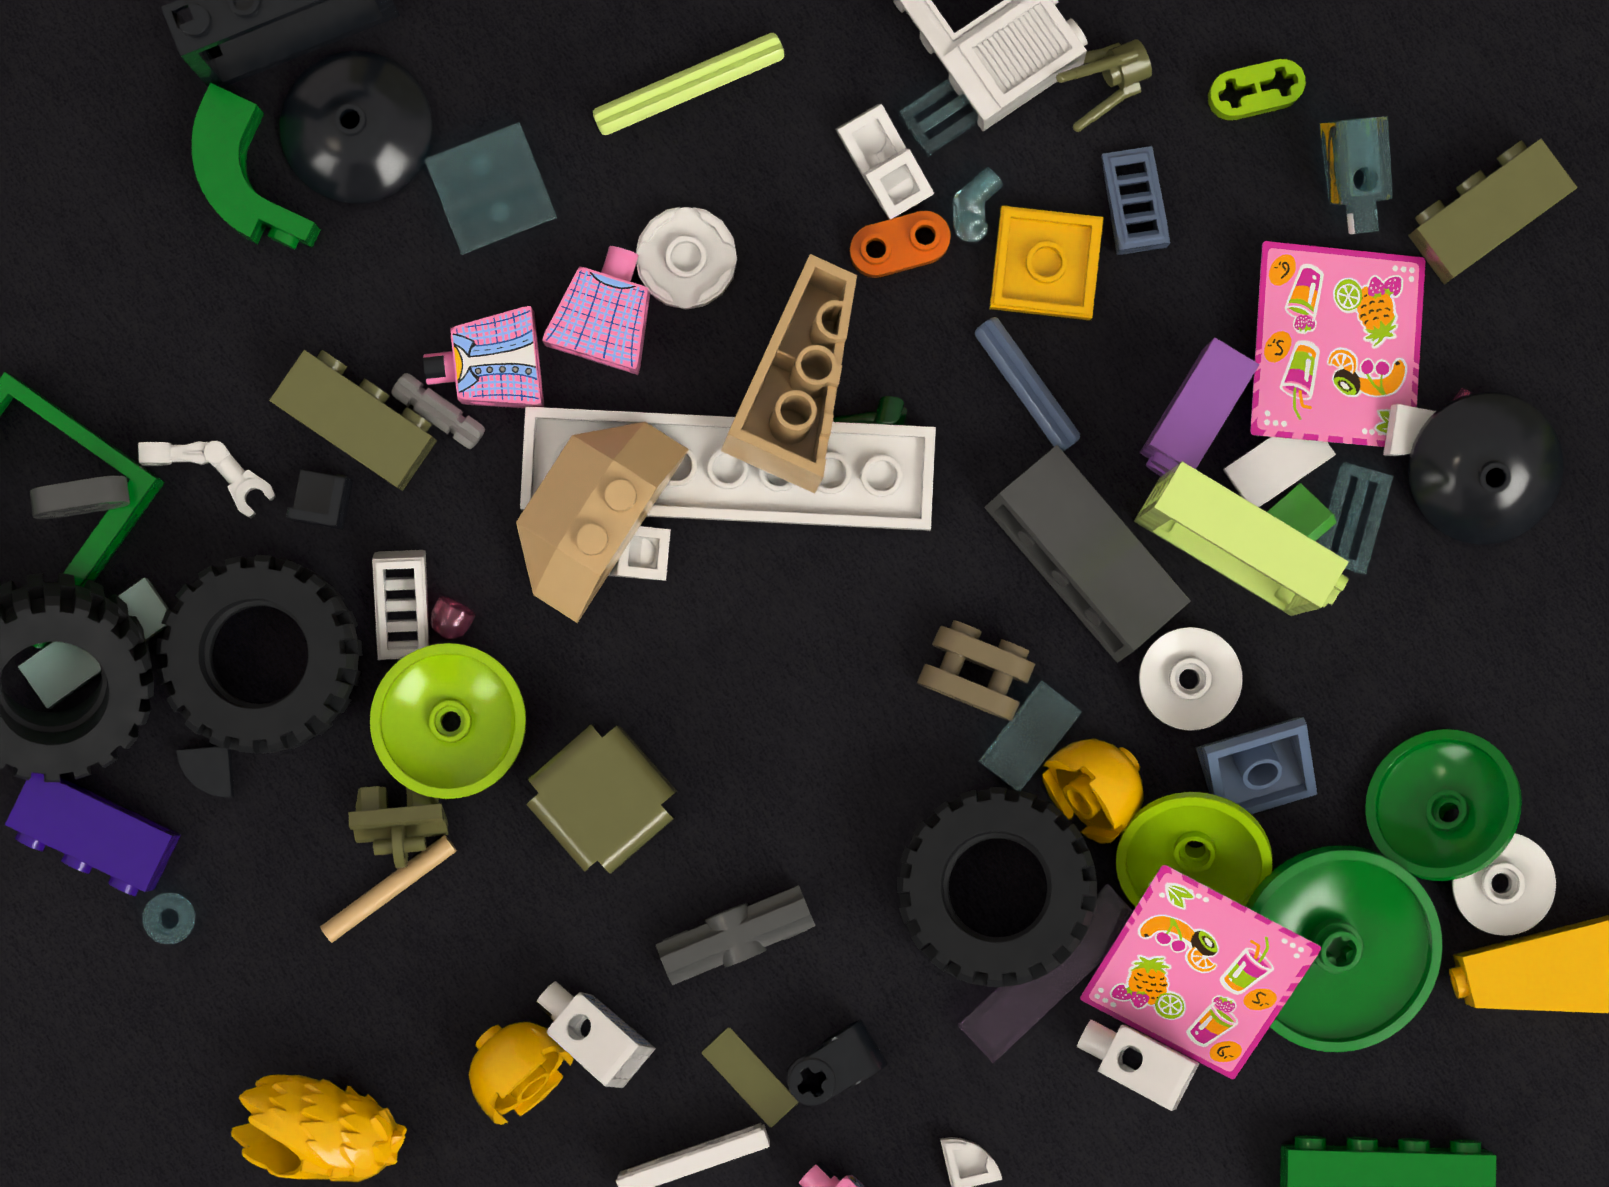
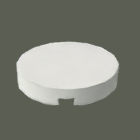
M695 207L667 209L649 221L638 239L636 254L639 257L636 265L639 278L644 286L649 288L650 295L666 306L685 310L706 306L722 296L734 278L737 264L734 238L723 221L707 210Z

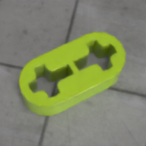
M1277 59L1230 70L1220 74L1212 83L1208 92V104L1215 115L1225 120H1238L1284 109L1293 105L1303 94L1306 86L1305 75L1298 64L1288 59ZM1281 71L1284 79L1292 78L1294 84L1287 91V96H1281L1279 89L1263 92L1261 90V85L1272 82L1276 72ZM1226 83H1232L1236 91L1251 88L1253 93L1243 96L1238 102V108H1232L1229 101H1220L1219 95L1226 89Z

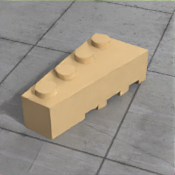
M810 254L731 425L721 451L815 494L824 477L826 453L831 435L833 411L842 370L843 351L847 339L857 275Z

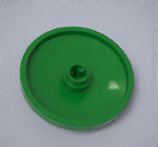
M1337 845L1321 847L1301 853L1287 860L1265 877L1245 906L1320 945L1322 948L1270 1026L1276 1033L1299 1046L1323 1052H1347L1375 1045L1391 1037L1407 1025L1421 1010L1434 988L1442 959V933L1436 909L1425 889L1408 871L1378 852L1361 847Z

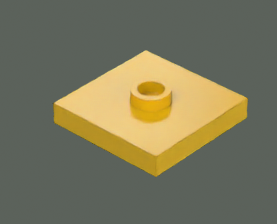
M1001 206L989 309L1091 320L1093 316L1103 217Z

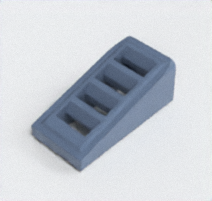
M1153 147L1103 153L1101 158L1116 254L1122 255L1167 248L1170 244ZM1143 163L1144 172L1122 176H1117L1116 166ZM1146 183L1147 192L1120 195V186ZM1145 202L1150 204V211L1124 215L1123 206ZM1150 221L1153 223V230L1131 234L1127 232L1126 225Z

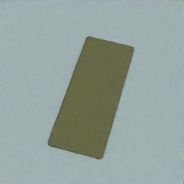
M728 1027L702 1051V1055L769 1127H773L798 1103L789 1090L731 1028Z

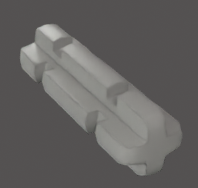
M404 373L395 383L391 392L392 395L406 406L413 405V410L447 435L450 432L453 433V438L468 449H472L484 434L485 428L482 424L469 415L465 418L462 416V410L432 389L428 388L425 390L422 382L412 375Z

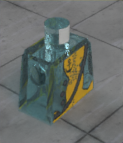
M1388 116L1319 123L1330 204L1346 205L1349 234L1379 231L1376 201L1392 199L1393 195ZM1358 169L1364 175V183L1359 189L1353 183L1354 174Z

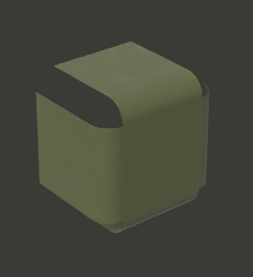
M591 724L528 779L538 794L526 805L584 872L589 870L588 868L598 861L611 874L673 820L661 804L676 793L677 790L621 726L614 727L604 737H601L593 727L595 724Z

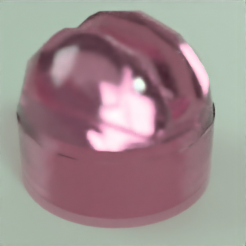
M439 596L432 610L431 625L433 630L443 638L455 639L465 634L476 614L470 608L454 599Z

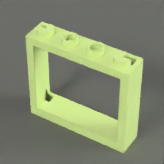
M1180 462L1159 478L1134 520L1138 525L1290 616L1325 607L1328 603L1333 605L1349 580L1348 577L1342 574L1349 561L1184 462Z

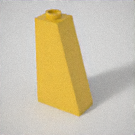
M1609 915L1453 954L1456 967L1450 968L1449 974L1454 993L1458 999L1464 997L1466 1005L1471 1007L1609 1013Z

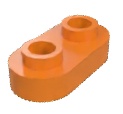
M919 211L863 227L854 235L850 246V258L857 271L872 278H879L938 261L946 253L950 243V229L940 215L931 211ZM920 228H929L933 231L935 239L928 245L920 244L915 237L916 231ZM872 241H879L885 246L886 252L880 258H872L867 254L866 246Z

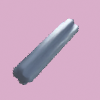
M993 317L977 327L975 330L976 338L1054 447L1058 445L1062 451H1065L1080 439V433L1000 320Z

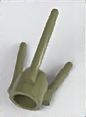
M1138 39L1122 45L1118 42L1102 49L1087 51L1084 60L1085 65L1058 73L1056 80L1059 83L1102 72L1106 83L1110 87L1118 85L1120 88L1073 124V130L1079 132L1124 99L1141 93L1139 82L1152 76V67L1143 44Z

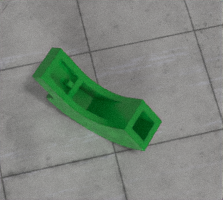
M210 83L197 111L191 140L195 174L208 202L235 231L257 245L265 228L268 227L271 229L267 236L282 245L295 250L300 242L313 248L321 229L313 221L264 199L255 192L250 183L246 167L247 152L264 116L263 111L257 104Z

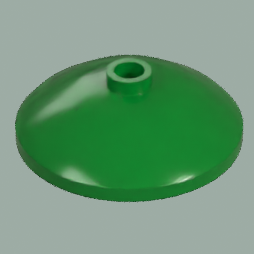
M1451 729L1433 730L1404 741L1382 760L1370 781L1366 795L1365 811L1367 826L1380 852L1403 867L1412 876L1432 881L1460 879L1482 870L1498 858L1506 849L1519 823L1522 805L1521 790L1512 766L1505 756L1490 742L1465 731ZM1448 810H1459V815L1454 821H1443L1444 814Z

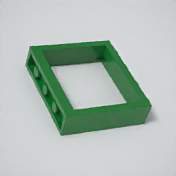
M4 372L0 378V416L12 399L16 398L130 479L128 482L130 504L106 512L64 571V574L74 575L75 585L84 587L89 579L95 582L165 482L18 378ZM51 642L38 643L32 646L44 649Z

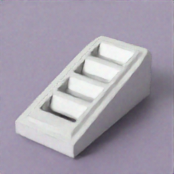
M426 551L375 552L372 564L378 660L402 659L420 648L429 646ZM414 568V577L386 578V569ZM415 590L416 598L387 599L386 591ZM416 611L417 619L387 620V612ZM417 631L418 640L388 641V632Z

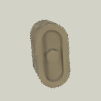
M953 620L950 628L940 626L932 645L945 651V656L940 668L924 664L917 683L937 693L1012 722L1020 702L1006 695L1013 679L1028 684L1035 667L1033 662L1026 660L1029 650L1002 639L998 647L980 641L979 638L982 631L956 620ZM965 660L994 671L987 688L959 677Z

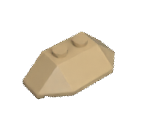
M647 422L572 435L516 521L533 595L578 623L689 449Z

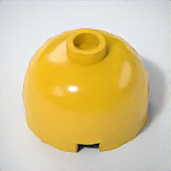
M1098 739L1072 742L1060 749L1043 765L1049 767L1042 774V778L1050 798L1069 820L1073 818L1075 813L1087 825L1081 833L1089 839L1101 844L1111 843L1122 834L1134 815L1141 809L1144 798L1142 779L1139 775L1140 766L1134 755L1123 747L1117 748L1113 744Z
M531 1022L513 1023L503 1029L499 1025H495L483 1033L477 1040L476 1047L479 1050L474 1055L470 1065V1085L474 1098L494 1124L502 1125L508 1123L502 1115L513 1109L519 1116L530 1111L563 1079V1075L557 1070L563 1060L571 1066L573 1057L546 1033L548 1028Z

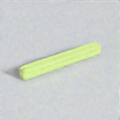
M775 33L766 34L601 105L593 110V117L602 135H609L781 61L784 58L783 46Z

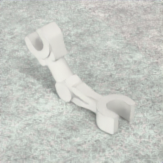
M198 441L187 445H171V443L166 442L138 443L139 464L142 466L171 465L172 462H192L200 465L210 463L230 484L228 489L238 510L249 518L256 514L246 503V497L250 491L255 489L261 490L270 501L276 497L269 483L250 470L245 471L233 458L226 446L219 441Z

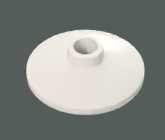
M1180 628L1164 634L1147 650L1140 666L1139 686L1145 704L1160 721L1181 730H1200L1217 724L1235 707L1242 689V670L1236 653L1219 635L1201 628ZM1186 669L1194 671L1198 677V682L1192 689H1185L1179 681L1180 674Z
M1516 833L1506 849L1491 864L1472 875L1452 880L1454 900L1462 915L1473 926L1494 935H1515L1533 928L1548 913L1556 891L1555 872L1547 854L1534 841ZM1499 873H1503L1508 878V887L1501 893L1494 891L1491 884L1493 877Z

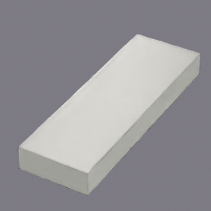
M759 1123L620 1171L616 1183L618 1187H655L770 1147V1140L765 1125Z

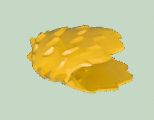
M269 1075L256 1081L255 1085L257 1087L248 1089L239 1096L242 1105L252 1115L248 1118V1124L232 1127L231 1136L244 1147L242 1148V1156L252 1164L267 1169L269 1174L291 1179H330L331 1181L359 1182L377 1175L386 1166L397 1163V1153L405 1139L406 1127L396 1124L388 1108H382L369 1094L365 1097L360 1096L351 1086H347L346 1090L343 1091L325 1079L320 1081L302 1075Z

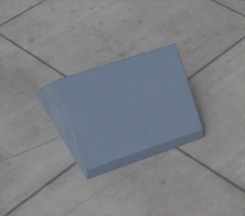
M1304 717L1288 719L1196 747L1209 794L1235 802L1250 814L1317 795L1308 729Z

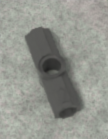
M797 885L754 904L748 905L746 902L705 919V924L663 939L662 942L656 944V948L671 984L675 985L723 965L726 968L765 952L767 950L766 946L808 931V929L815 927V923L801 889Z

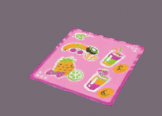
M1270 241L1262 243L1255 362L1260 365L1254 373L1250 430L1252 435L1385 447L1391 405L1402 404L1417 407L1425 258Z
M1162 865L1080 996V999L1222 1075L1235 1079L1322 948L1320 945L1173 868Z

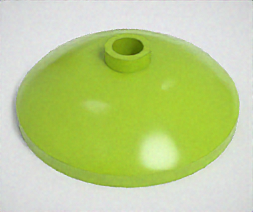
M452 643L435 644L420 648L406 655L386 673L372 701L370 732L380 761L387 771L402 785L428 797L440 799L462 798L489 788L511 768L517 759L524 741L526 710L517 683L507 669L495 658L479 649L466 645ZM448 712H456L461 719L460 727L453 732L447 731L442 724L443 717Z
M1175 793L1156 799L1134 815L1119 838L1116 854V871L1121 888L1135 907L1162 865H1167L1246 906L1255 889L1265 877L1272 873V850L1268 837L1259 822L1247 810L1235 802L1209 793ZM1198 841L1204 845L1199 848H1193L1187 843Z

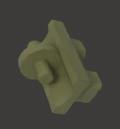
M385 787L359 788L356 812H348L349 828L354 832L356 843L373 842L375 856L393 854L396 868H407L409 852L426 851L425 837L449 835L448 820L438 798L416 793L406 787L407 807L389 808L388 792Z

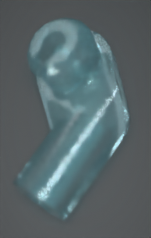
M989 167L981 171L953 198V228L957 236L964 241L978 242L986 236L988 224L985 223L984 203L1004 186L1000 178Z

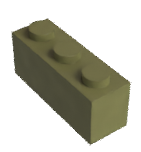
M1539 139L1528 148L1522 140L1497 158L1502 165L1497 171L1488 177L1481 170L1456 187L1461 197L1447 207L1438 200L1415 217L1420 226L1408 236L1444 285L1578 188L1542 139Z
M304 350L269 401L403 491L437 442L435 438L427 433L432 424L407 407L401 415L384 404L389 395L365 378L357 386L342 376L347 366L327 352L321 350L318 356L314 357Z

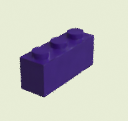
M32 773L31 778L26 780L5 823L6 826L18 831L15 840L42 852L46 845L64 853L61 860L64 864L87 874H90L92 868L100 870L111 876L108 881L110 886L132 896H136L139 890L143 892L155 890L181 834L62 777H60V782H44V774Z

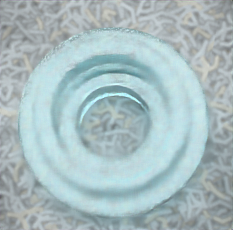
M169 892L155 896L148 902L143 912V926L146 933L154 941L161 944H175L183 941L189 936L195 925L193 906L184 896L177 893ZM167 908L175 910L178 914L179 920L174 928H168L162 923L161 915Z

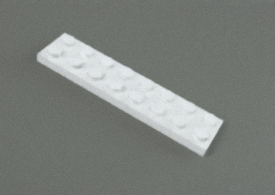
M525 407L520 509H525L572 435L647 422L689 449V451L646 517L930 531L936 427L833 422L826 453L824 477L814 494L722 452L721 449L735 417Z

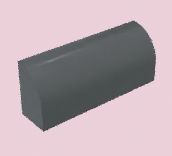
M1058 445L984 507L1117 663L1134 652L1191 602Z

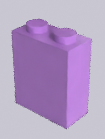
M1214 337L1202 349L1140 451V454L1149 458L1146 467L1161 477L1180 462H1184L1196 470L1260 364Z

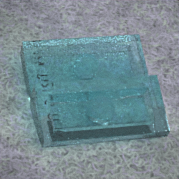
M520 122L424 159L462 255L557 218Z

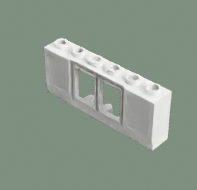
M893 0L901 13L906 11L919 29L920 40L930 54L935 52L949 72V82L959 96L964 94L978 114L977 124L982 131H985L1056 83V75L1058 73L1084 64L1087 52L1084 46L1088 44L1087 39L1073 19L1070 18L1067 21L1064 19L1055 6L1059 2L1058 0H1003L956 33L953 32L932 0Z

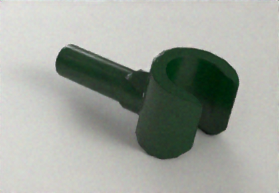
M883 396L880 398L876 413L866 412L864 414L834 416L833 422L904 425L908 410L903 407L904 402L902 399L893 396Z

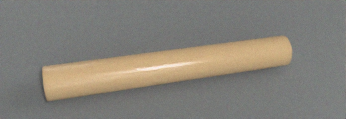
M446 835L442 836L427 847L426 851H422L408 861L407 868L397 869L321 925L322 932L333 943L457 851L455 846Z

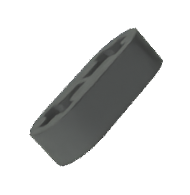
M125 476L95 477L47 485L30 490L32 516L36 519L68 517L121 508L130 504L128 482Z

